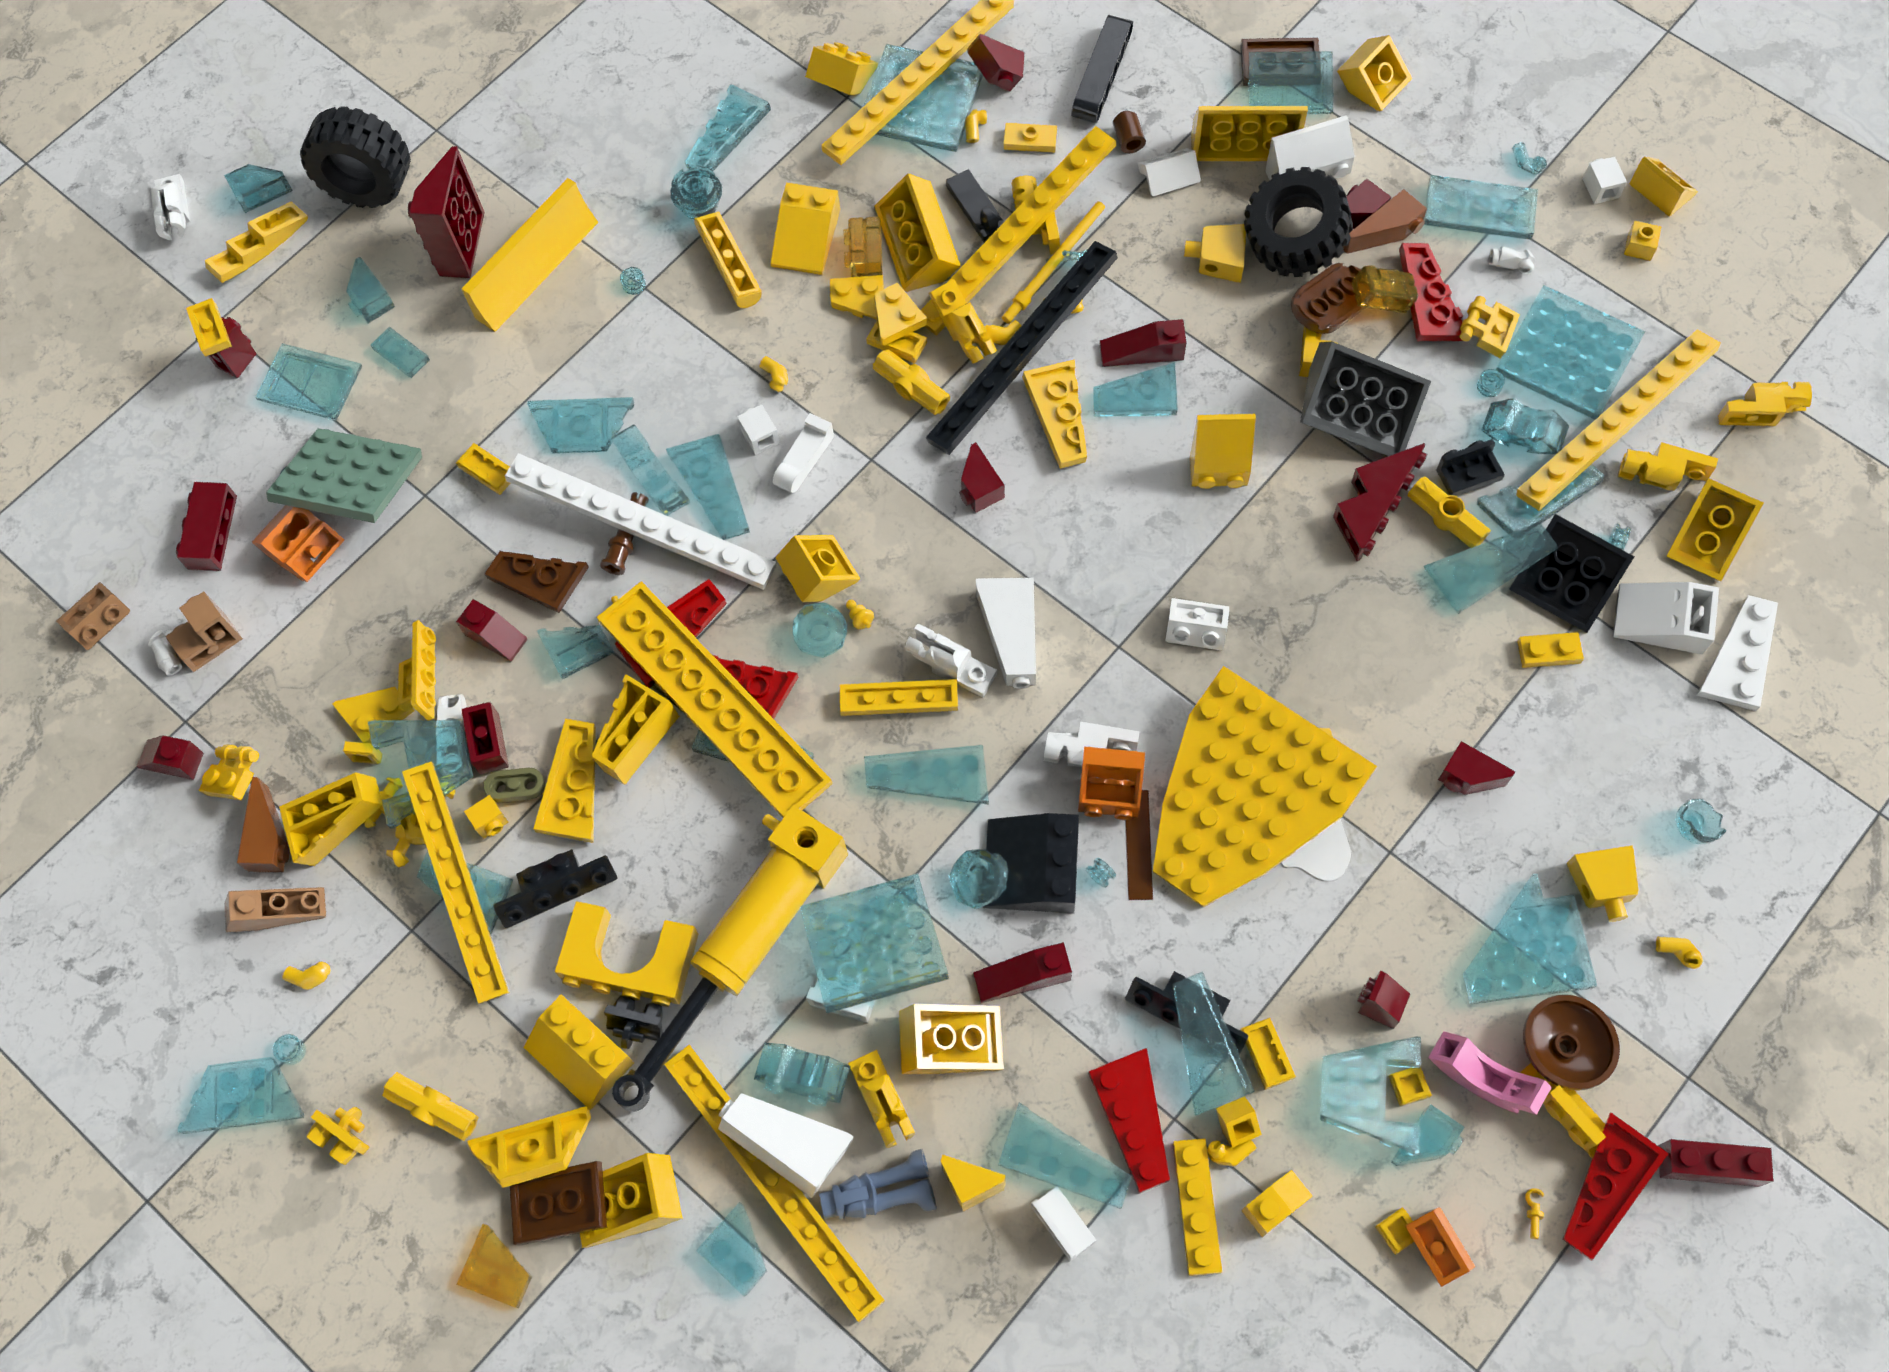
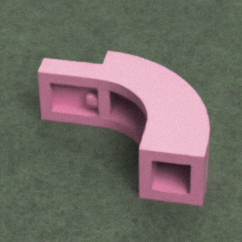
M1443 1031L1428 1057L1442 1072L1459 1085L1482 1099L1517 1114L1519 1110L1537 1115L1551 1089V1086L1543 1079L1515 1072L1493 1061L1483 1054L1467 1037Z

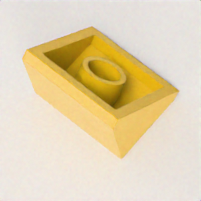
M1646 156L1641 159L1629 183L1669 217L1698 193L1695 188L1659 159Z
M942 1154V1170L963 1212L1004 1191L1006 1175Z

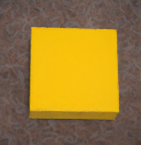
M347 741L344 743L343 752L352 762L381 763L383 754L375 744Z
M1420 1065L1392 1073L1388 1076L1400 1107L1432 1096Z
M1403 1207L1375 1226L1395 1255L1414 1242L1405 1227L1413 1222V1220Z

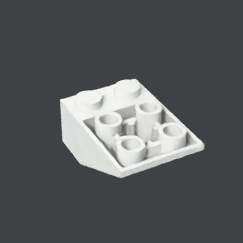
M1693 582L1621 583L1618 589L1613 637L1702 655L1714 642L1719 587Z

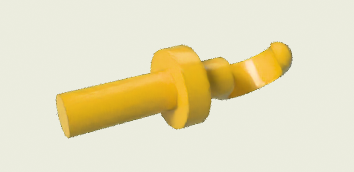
M1532 1188L1525 1195L1526 1202L1531 1207V1210L1527 1211V1217L1531 1219L1530 1238L1539 1239V1220L1544 1219V1213L1540 1211V1204L1530 1199V1194L1537 1193L1543 1197L1544 1193L1540 1189Z

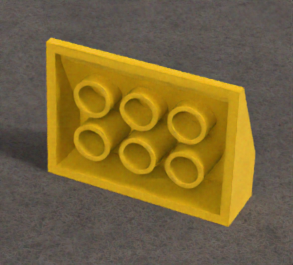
M1199 106L1193 118L1191 150H1195L1197 161H1267L1271 139L1303 129L1308 106Z

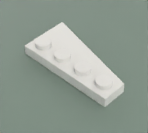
M1750 595L1746 597L1696 696L1757 711L1760 708L1778 606L1777 602Z

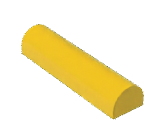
M720 212L695 218L694 224L737 306L748 308L755 305L760 300L762 291Z

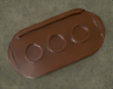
M1335 263L1301 286L1292 297L1291 310L1295 318L1304 327L1316 333L1329 334L1336 331L1363 311L1374 298V293L1372 292L1374 286L1364 271L1353 265L1349 267L1342 266L1344 263Z

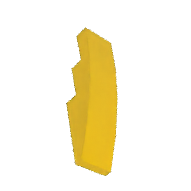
M290 201L247 222L248 231L226 241L227 250L204 260L206 269L221 283H224L247 270L284 243L308 220V215Z

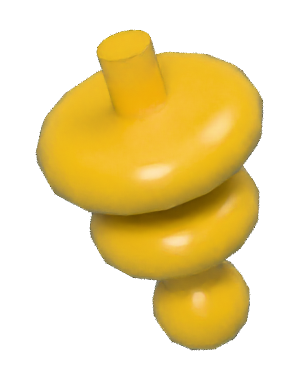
M848 600L846 608L850 610L849 617L853 620V627L860 630L870 628L874 619V613L863 605H856L854 600Z

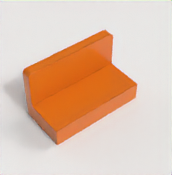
M1440 1207L1405 1226L1441 1287L1475 1268L1473 1261Z

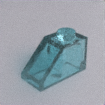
M247 164L224 175L245 213L293 191L283 172L279 170Z
M358 257L355 259L346 290L351 299L348 305L356 317L362 315L369 324L393 309L395 305L388 292L362 258Z
M1430 1104L1420 1115L1391 1163L1395 1166L1442 1159L1448 1153L1454 1155L1464 1140L1460 1137V1134L1465 1127Z

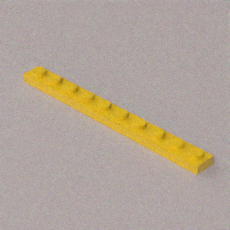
M980 0L821 145L822 152L840 165L845 163L966 52L967 48L979 34L984 35L1014 8V0Z
M1095 126L951 277L949 281L955 280L966 303L978 293L1116 147L1115 139ZM931 299L921 311L927 317V325L925 327L937 336L944 329L945 324Z
M1698 329L1523 483L1517 489L1516 496L1540 511L1719 350L1721 342Z
M690 1044L664 1064L860 1323L884 1303L885 1300L802 1191L718 1129L722 1119L719 1113L731 1098Z

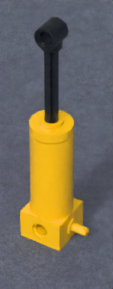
M792 805L781 822L770 814H766L763 817L762 824L773 831L768 838L772 849L691 959V965L699 971L698 974L702 977L700 983L637 1070L631 1069L627 1075L621 1076L615 1082L612 1094L614 1100L621 1107L630 1112H636L647 1105L650 1099V1091L654 1087L651 1081L717 989L722 992L726 990L735 996L739 995L816 885L825 888L848 856L845 841L841 835ZM631 1086H637V1096L633 1100L626 1101L624 1098L625 1091Z

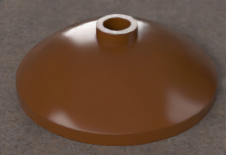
M1556 995L1537 1004L1526 1018L1523 1028L1524 1048L1533 1067L1547 1081L1568 1090H1588L1602 1084L1614 1072L1620 1055L1619 1038L1609 1017L1592 1002L1574 995ZM1559 1044H1563L1566 1047L1567 1053L1560 1050Z

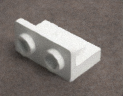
M1172 598L1165 641L1168 643L1223 650L1228 626L1229 606Z

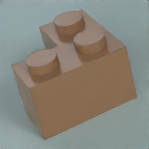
M204 591L199 595L191 597L184 605L179 607L188 621L178 625L171 633L165 636L181 660L193 672L243 639L226 614Z

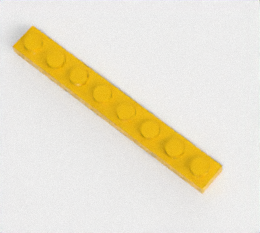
M431 761L402 771L478 1004L509 994L510 992L434 764Z

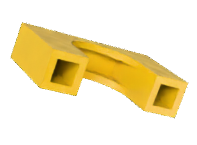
M576 901L555 969V973L562 979V983L576 988H580L581 984L590 985L592 990L603 994H610L611 990L622 992V996L630 997L637 1001L640 1000V996L652 999V1003L663 1007H669L670 1003L679 1005L689 972L690 961L693 957L699 935L696 928L692 925L664 920L658 945L650 962L638 971L617 973L606 968L602 960V945L611 914L606 907Z

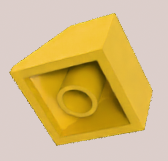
M1390 35L1367 39L1337 70L1348 92L1377 111H1382L1412 79Z
M833 535L793 536L775 557L782 568V572L787 576L795 589L796 595L802 602L823 601L860 580V577Z

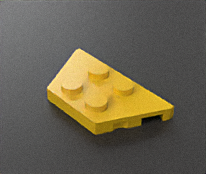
M588 1106L468 1140V1146L471 1153L502 1188L566 1170L591 1119V1113Z

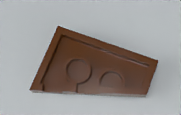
M499 551L485 572V576L487 579L560 613L589 566L587 562L577 561L576 563L563 562L562 559L558 558L548 560L534 558L533 555Z

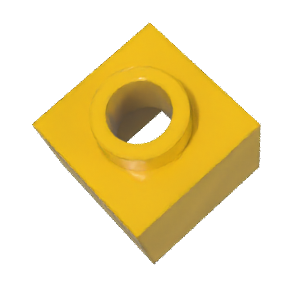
M1634 221L1628 232L1624 255L1651 261L1658 247L1662 227Z
M490 795L464 811L475 830L483 839L487 836L491 837L498 834L503 829V826L509 823Z
M1245 1096L1216 1108L1222 1133L1232 1148L1262 1135L1256 1112Z

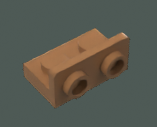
M99 582L56 622L86 650H89L130 613V609Z

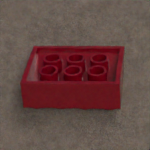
M452 146L414 190L413 199L408 203V216L412 218L416 232L423 241L424 249L429 253L431 264L435 266L440 277L471 278L485 212L457 146Z

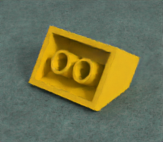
M562 994L538 1017L523 1047L585 1106H588L589 1110L614 1086L615 1082L634 1064L633 1060Z

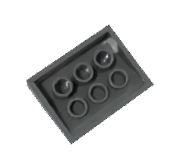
M1319 342L1309 370L1300 423L1385 456H1391L1406 450L1431 381L1335 342Z

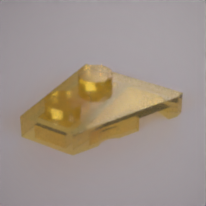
M482 1224L456 1285L519 1309L532 1276L518 1262L511 1250L498 1238L491 1226Z

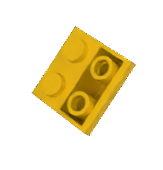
M834 42V45L824 43L823 46H813L805 77L848 95L860 94L875 72L878 62L870 60L871 55L856 51L855 54L848 51L849 47L842 43Z

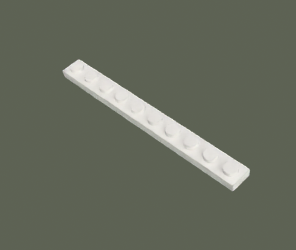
M519 453L505 474L507 482L762 590L765 589L776 567L775 561Z

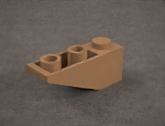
M324 887L228 891L224 903L226 932L258 931L326 918Z

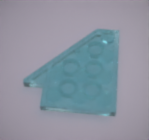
M1532 874L1463 973L1470 1004L1594 989L1597 986L1574 895L1544 899L1538 874Z

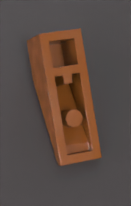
M1403 189L1350 232V241L1347 246H1344L1343 251L1348 254L1401 241L1411 233H1418L1425 224L1424 217L1427 208Z
M252 777L237 863L248 872H284L285 863L288 862L290 857V849L269 787L258 777Z

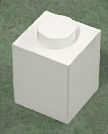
M1615 157L1599 158L1590 162L1583 176L1584 184L1594 204L1619 199L1627 183Z
M762 404L755 408H748L741 415L737 416L740 430L755 455L780 444L777 429Z

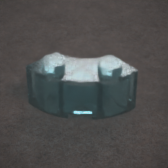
M1515 398L1490 404L1482 431L1495 441L1508 447L1510 443L1527 447L1528 453L1557 454L1562 449L1569 425L1554 409L1541 410L1531 408L1520 403Z
M764 1043L754 1080L764 1083V1089L769 1092L783 1094L785 1090L808 1097V1102L812 1104L826 1106L827 1101L841 1102L851 1066L829 1056L809 1053L786 1044Z

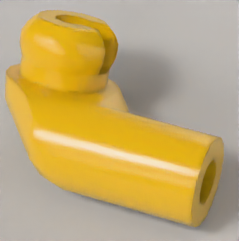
M973 109L965 120L966 142L976 143L979 141L978 124L987 123V112L985 110L977 111V109Z
M1657 937V952L1673 953L1684 966L1691 969H1697L1702 965V955L1690 940L1685 938Z
M322 961L304 971L288 966L282 975V979L305 990H310L327 979L331 968L326 962Z
M1215 1140L1208 1145L1207 1149L1208 1157L1214 1163L1234 1167L1255 1151L1257 1147L1252 1140L1233 1148Z

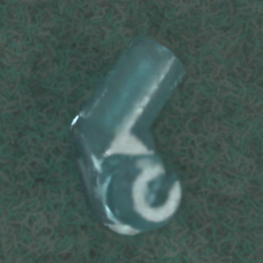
M1520 142L1512 147L1519 168L1533 175L1542 173V169L1546 168L1547 161L1544 157L1536 156L1534 159L1529 157L1525 143Z

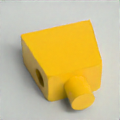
M1244 224L1205 226L1201 242L1185 241L1184 257L1200 258V274L1241 283L1246 245Z
M1633 845L1575 854L1567 862V866L1585 905L1588 908L1605 906L1609 922L1628 918L1624 903L1632 901L1639 892Z

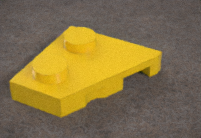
M883 275L830 279L831 307L843 312H851L854 316L863 318L865 315L877 320L875 293L884 289Z
M898 283L875 293V308L880 332V344L882 346L927 325V317Z
M395 686L332 703L362 742L371 744L415 711L412 708L404 712L398 706V690Z

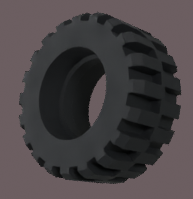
M341 106L338 109L336 107L327 109L315 117L300 149L302 166L306 170L311 181L314 180L316 186L321 191L325 190L330 197L334 199L336 197L342 200V203L348 205L352 203L356 207L361 208L365 206L376 208L380 205H386L398 196L409 170L411 157L405 141H401L402 137L399 132L391 129V125L385 120H379L375 114L364 113L362 109L354 108L352 110L345 106Z
M1294 167L1288 168L1283 174L1279 175V172L1271 175L1272 179L1266 182L1264 180L1258 186V193L1255 191L1249 198L1251 205L1248 204L1244 213L1246 217L1244 228L1258 261L1264 263L1265 267L1271 272H1275L1277 269L1279 275L1286 277L1289 276V273H1293L1294 277H1303V273L1310 272V275L1318 273V268L1322 266L1327 268L1332 265V259L1334 257L1338 259L1344 252L1342 245H1348L1351 238L1350 232L1353 229L1351 211L1342 186L1338 185L1337 180L1332 175L1326 177L1325 171L1315 169L1312 172L1310 167H1301L1300 170H1295ZM1310 207L1323 213L1317 226L1302 236L1283 237L1274 232L1279 220L1286 213L1296 208Z

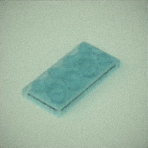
M1430 175L1424 225L1531 240L1535 228L1538 189Z

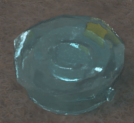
M812 603L805 605L793 620L792 633L795 643L802 652L825 658L843 648L848 624L844 616L835 607L827 603Z
M975 849L964 852L953 865L949 876L956 900L974 909H979L994 902L1006 890L1007 863L998 853H990L987 850Z

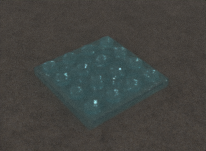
M886 44L864 106L919 57L923 51ZM957 59L875 135L957 152L965 129V120L971 112L983 77L982 73L974 62Z
M1543 285L1508 346L1506 353L1500 360L1495 373L1595 420L1601 415L1646 331Z
M918 873L805 904L800 908L826 1013L949 979Z

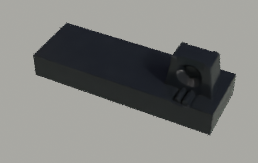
M969 169L946 179V187L985 243L1004 223V220L1000 217Z

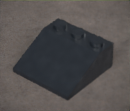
M1555 514L1509 590L1588 633L1635 556Z
M1044 813L988 819L986 851L994 859L989 856L985 858L983 908L1074 913L1079 815Z

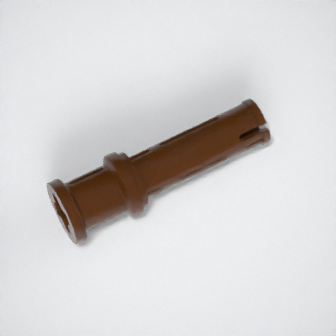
M633 492L630 501L646 507L649 501L648 497L640 493L637 499L638 493ZM618 529L616 536L612 537L608 542L610 548L606 558L601 560L600 567L613 575H623L626 568L624 565L628 555L632 554L634 548L632 544L634 535Z

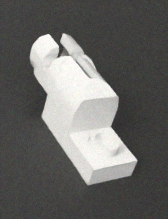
M180 174L156 179L154 180L155 186L151 187L155 229L160 237L167 240H172L171 229L175 227L177 228L178 236L181 238L185 233V222H190L184 180Z
M917 624L914 628L916 632L915 639L909 636L905 650L918 660L930 665L932 673L946 680L957 679L958 686L984 698L997 675V669L972 658L969 649L939 633H934L933 630ZM923 644L929 647L928 651L924 650Z
M1080 722L1078 737L1074 736V733L1048 732L1044 761L1059 764L1062 756H1066L1067 766L1082 767L1084 746L1137 751L1140 732Z

